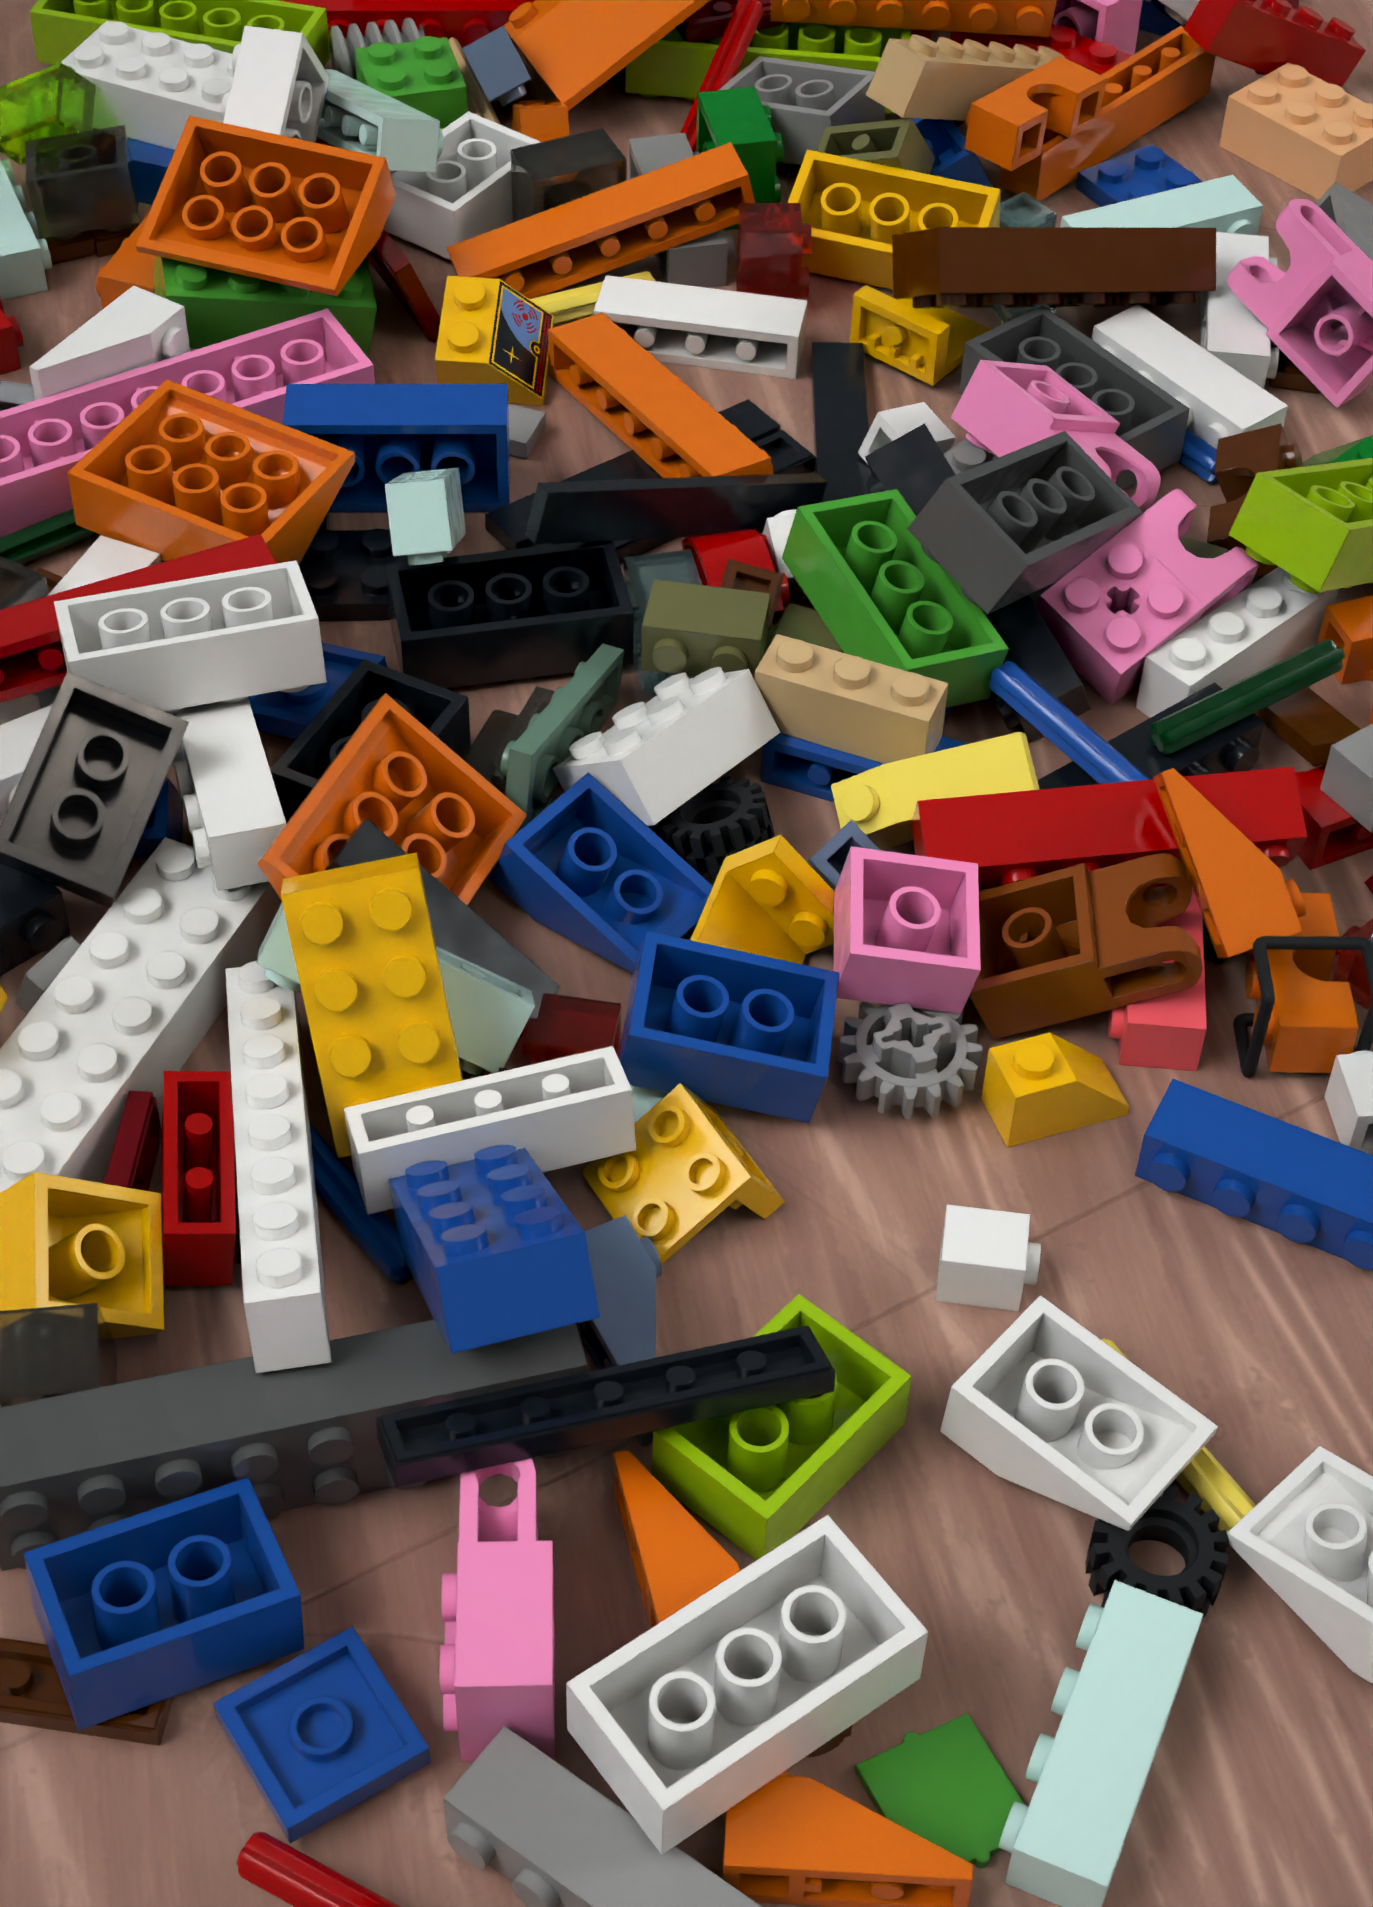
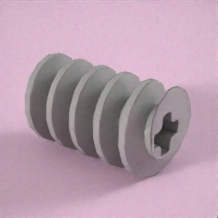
M405 18L400 33L394 20H387L382 35L375 22H368L363 37L357 24H350L346 38H344L338 25L331 26L329 31V51L332 70L355 79V49L369 47L378 42L390 44L413 42L418 38L425 37L423 27L420 25L418 31L413 19Z

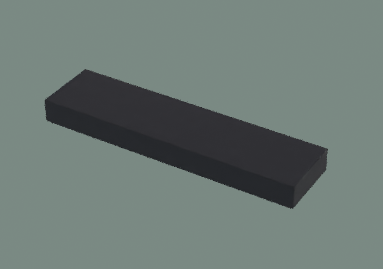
M366 818L354 829L324 870L406 855L407 853ZM420 865L436 946L532 991L535 1007L520 1035V1038L533 1030L560 986Z

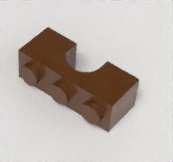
M1282 424L1218 439L1215 475L1227 503L1211 506L1207 536L1208 544L1226 548L1228 551L1234 547H1240L1245 550L1247 546L1228 534L1258 472L1303 467L1300 449L1297 443H1288ZM1258 562L1259 567L1255 576L1268 574L1278 568V566Z

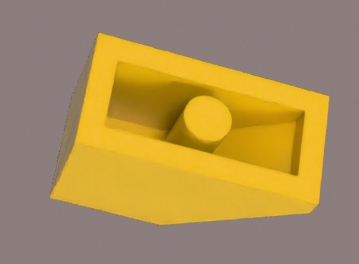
M1050 1032L992 1047L988 1050L981 1100L1007 1148L1128 1115L1129 1105L1102 1058Z

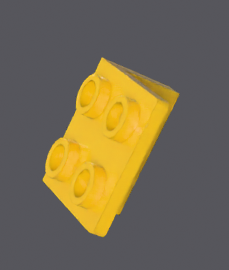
M868 285L863 286L853 294L850 343H863L864 353L932 386L963 362L965 342L991 330L989 327L945 306L944 308L916 309L913 307V299L897 300Z
M778 835L725 857L690 940L803 964L806 954L834 944V890L782 835Z
M681 1083L634 1124L635 1151L593 1160L583 1170L584 1178L612 1218L617 1219L626 1215L639 1239L648 1237L652 1241L659 1255L661 1265L728 1206L737 1210L741 1205H745L760 1217L766 1219L785 1202L716 1109Z

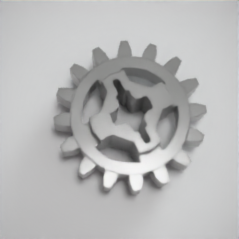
M863 1001L859 1005L858 1018H846L844 1035L840 1037L838 1062L843 1063L842 1080L844 1083L857 1082L856 1098L859 1101L869 1099L873 1095L879 1098L878 1112L882 1114L886 1113L892 1105L902 1106V1113L905 1119H912L915 1107L924 1106L925 1110L932 1117L939 1116L941 1100L958 1107L962 1102L963 1090L973 1091L976 1086L977 1073L980 1070L983 1045L976 1044L978 1028L976 1024L962 1025L964 1010H962L961 1014L912 1008L910 1003L896 1005L881 1004V1007L876 1008L874 1005Z

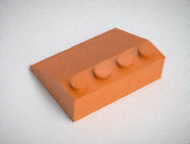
M535 0L533 3L526 2L517 7L510 14V21L504 27L511 41L532 71L559 102L568 106L569 111L710 0Z
M189 116L135 246L137 251L141 253L337 296L380 239L396 193L387 160L384 157Z
M166 379L67 473L76 525L102 536L160 553L161 560L165 562L261 534L276 563L297 560L299 565L355 462V452Z
M385 693L365 717L257 864L281 899L282 881L284 878L325 871L324 869L354 829L367 818L407 854L417 852L419 864L462 902L468 905L499 859L504 844L515 835L527 814Z

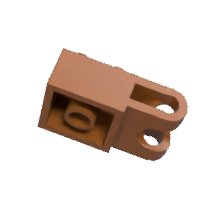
M1153 854L1089 872L1085 863L980 891L981 971L969 996L992 1038L995 1040L1177 993L1198 983L1203 967L1200 948L1187 931L1178 926L1156 927V925L1184 913L1191 902L1192 887L1190 872L1187 866L1171 854ZM1157 883L1168 884L1163 887H1154L1147 889L1148 887ZM1168 960L1175 961L1173 963H1162L1163 961Z

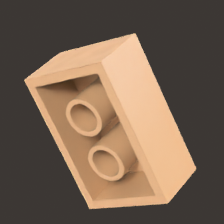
M1286 63L1228 96L1219 146L1317 200L1335 182L1355 192L1373 181V104L1365 103L1346 93L1342 87L1329 84L1309 74L1305 68L1299 65Z

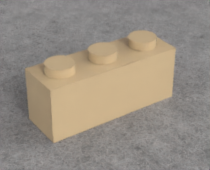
M776 634L755 670L754 680L782 734L883 764L932 753L942 738L949 684L947 682L780 634Z

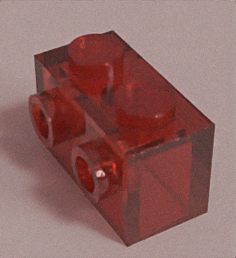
M739 203L736 269L737 292L794 299L808 298L809 268L801 267L802 255H811L812 228L811 224H802L800 203Z

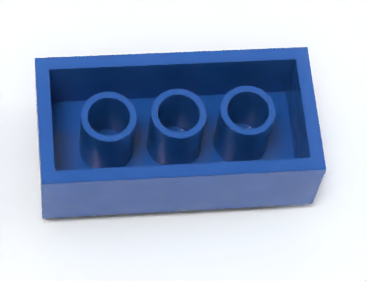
M287 384L283 425L355 452V462L334 499L329 513H388L385 492L386 483L407 472L458 467L464 512H491L510 504L511 469L508 384Z
M512 1145L490 1146L476 1152L474 1160L448 1166L444 1161H425L408 1167L405 1170L404 1176L388 1179L404 1260L451 1354L600 1318L585 1232L525 1148L516 1150V1147Z

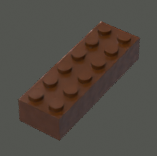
M938 227L892 235L893 298L913 299V307L916 309L944 308V306H959L960 309H972L1005 305V308L1035 307V305H1050V308L1080 307V305L1120 307L1125 306V304L1156 307L1168 306L1169 304L1196 303V293L1216 291V228Z

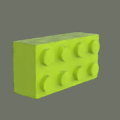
M1373 458L1258 472L1228 535L1247 546L1245 552L1248 556L1263 564L1277 565L1291 574L1290 581L1295 586L1312 594H1322L1325 591L1341 588L1349 589L1352 586L1373 583Z

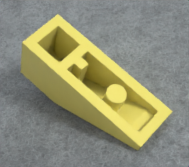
M1016 732L882 764L831 785L840 828L842 829L852 820L882 851L913 840L911 823L917 801L1040 790L1026 733Z

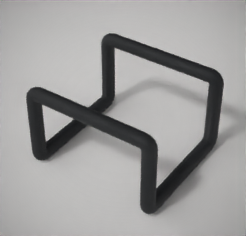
M1263 936L1254 941L1253 953L1261 991V1002L1250 1043L1247 1026H1253L1254 1013L1239 1014L1233 1021L1241 1072L1245 1077L1250 1078L1256 1073L1275 1001L1266 949L1361 950L1371 993V1002L1357 1047L1355 1045L1353 1052L1370 1051L1373 1041V943L1369 939L1363 937Z

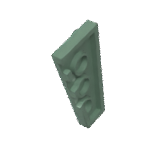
M602 644L587 662L581 661L575 670L574 676L564 688L558 687L555 690L548 706L540 714L535 713L532 716L524 733L516 741L511 740L507 744L500 765L501 775L507 777L505 796L527 814V817L516 833L553 803V800L550 798L559 782L553 768L572 755L569 747L577 740L591 733L599 732L617 704L624 649Z

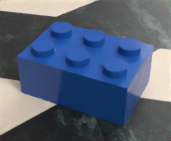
M646 931L632 976L619 1052V1061L629 1084L669 1093L681 1083L704 1101L810 1123L828 1078L839 972Z
M249 1477L24 1552L33 1608L78 1731L304 1649L301 1594Z

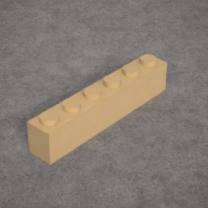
M915 34L911 35L910 40L889 38L866 96L902 118L966 121L972 102L1059 56L1065 57L1045 46H1039L1038 50L1035 51L1021 44H1015L1014 48L1011 49L993 41L990 42L988 47L969 39H965L963 45L945 37H938L937 42H933Z

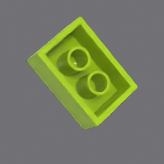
M800 1294L792 1299L753 1337L809 1326L835 1369L834 1392L653 1431L652 1475L668 1492L756 1561L794 1537L905 1425L912 1376Z

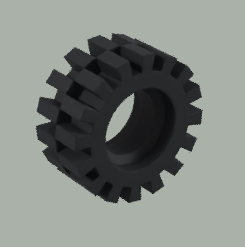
M732 776L721 777L720 783H711L658 822L662 840L701 876L705 872H709L710 879L717 878L725 857L775 837L764 791L762 792L759 784L754 783L750 785L749 779L742 777L735 784L733 783Z
M1169 1485L1163 1492L1162 1497L1160 1496L1129 1531L1100 1519L1098 1521L1095 1520L1085 1565L1086 1573H1091L1089 1587L1093 1596L1105 1592L1101 1607L1104 1608L1114 1580L1203 1613V1619L1207 1615L1210 1604L1214 1606L1230 1554L1226 1553L1229 1543L1226 1530L1216 1532L1220 1518L1214 1510L1211 1509L1200 1516L1198 1513L1202 1499L1190 1493L1186 1502L1182 1503L1175 1500L1179 1487ZM1137 1541H1160L1173 1547L1182 1555L1185 1561V1568L1181 1573L1172 1576L1151 1574L1139 1568L1130 1559L1128 1549Z

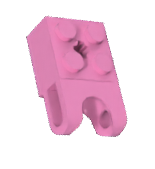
M1293 199L1280 212L1276 220V231L1290 251V266L1287 272L1276 267L1264 257L1253 256L1240 260L1229 272L1227 283L1233 293L1269 329L1266 335L1336 408H1339L1362 394L1373 383V261L1314 202L1308 199Z
M990 360L979 361L950 417L968 431L966 434L968 441L983 450L991 451L998 457H1001L1066 431L1114 483L1122 471H1132L1136 476L1137 489L1130 499L1142 512L1152 505L1159 491L1160 473L1152 462L1115 434L1120 425L1116 419L1046 365Z
M1174 489L1166 494L1039 597L1037 609L1070 664L1111 706L1141 682L1145 656L1248 588L1259 567V563L1248 556L1245 550L1240 547H1234L1216 558H1199L1186 551L1180 539L1188 532L1192 521V511L1197 505L1181 489Z
M528 1458L460 1473L457 1573H442L441 1607L442 1622H445V1645H440L439 1678L440 1694H443L444 1732H458L461 1762H474L504 1725L555 1760L553 1540L538 1541L536 1470L533 1459ZM500 1473L511 1477L518 1484L517 1498L510 1505L502 1507L487 1505L479 1497V1486L486 1478Z

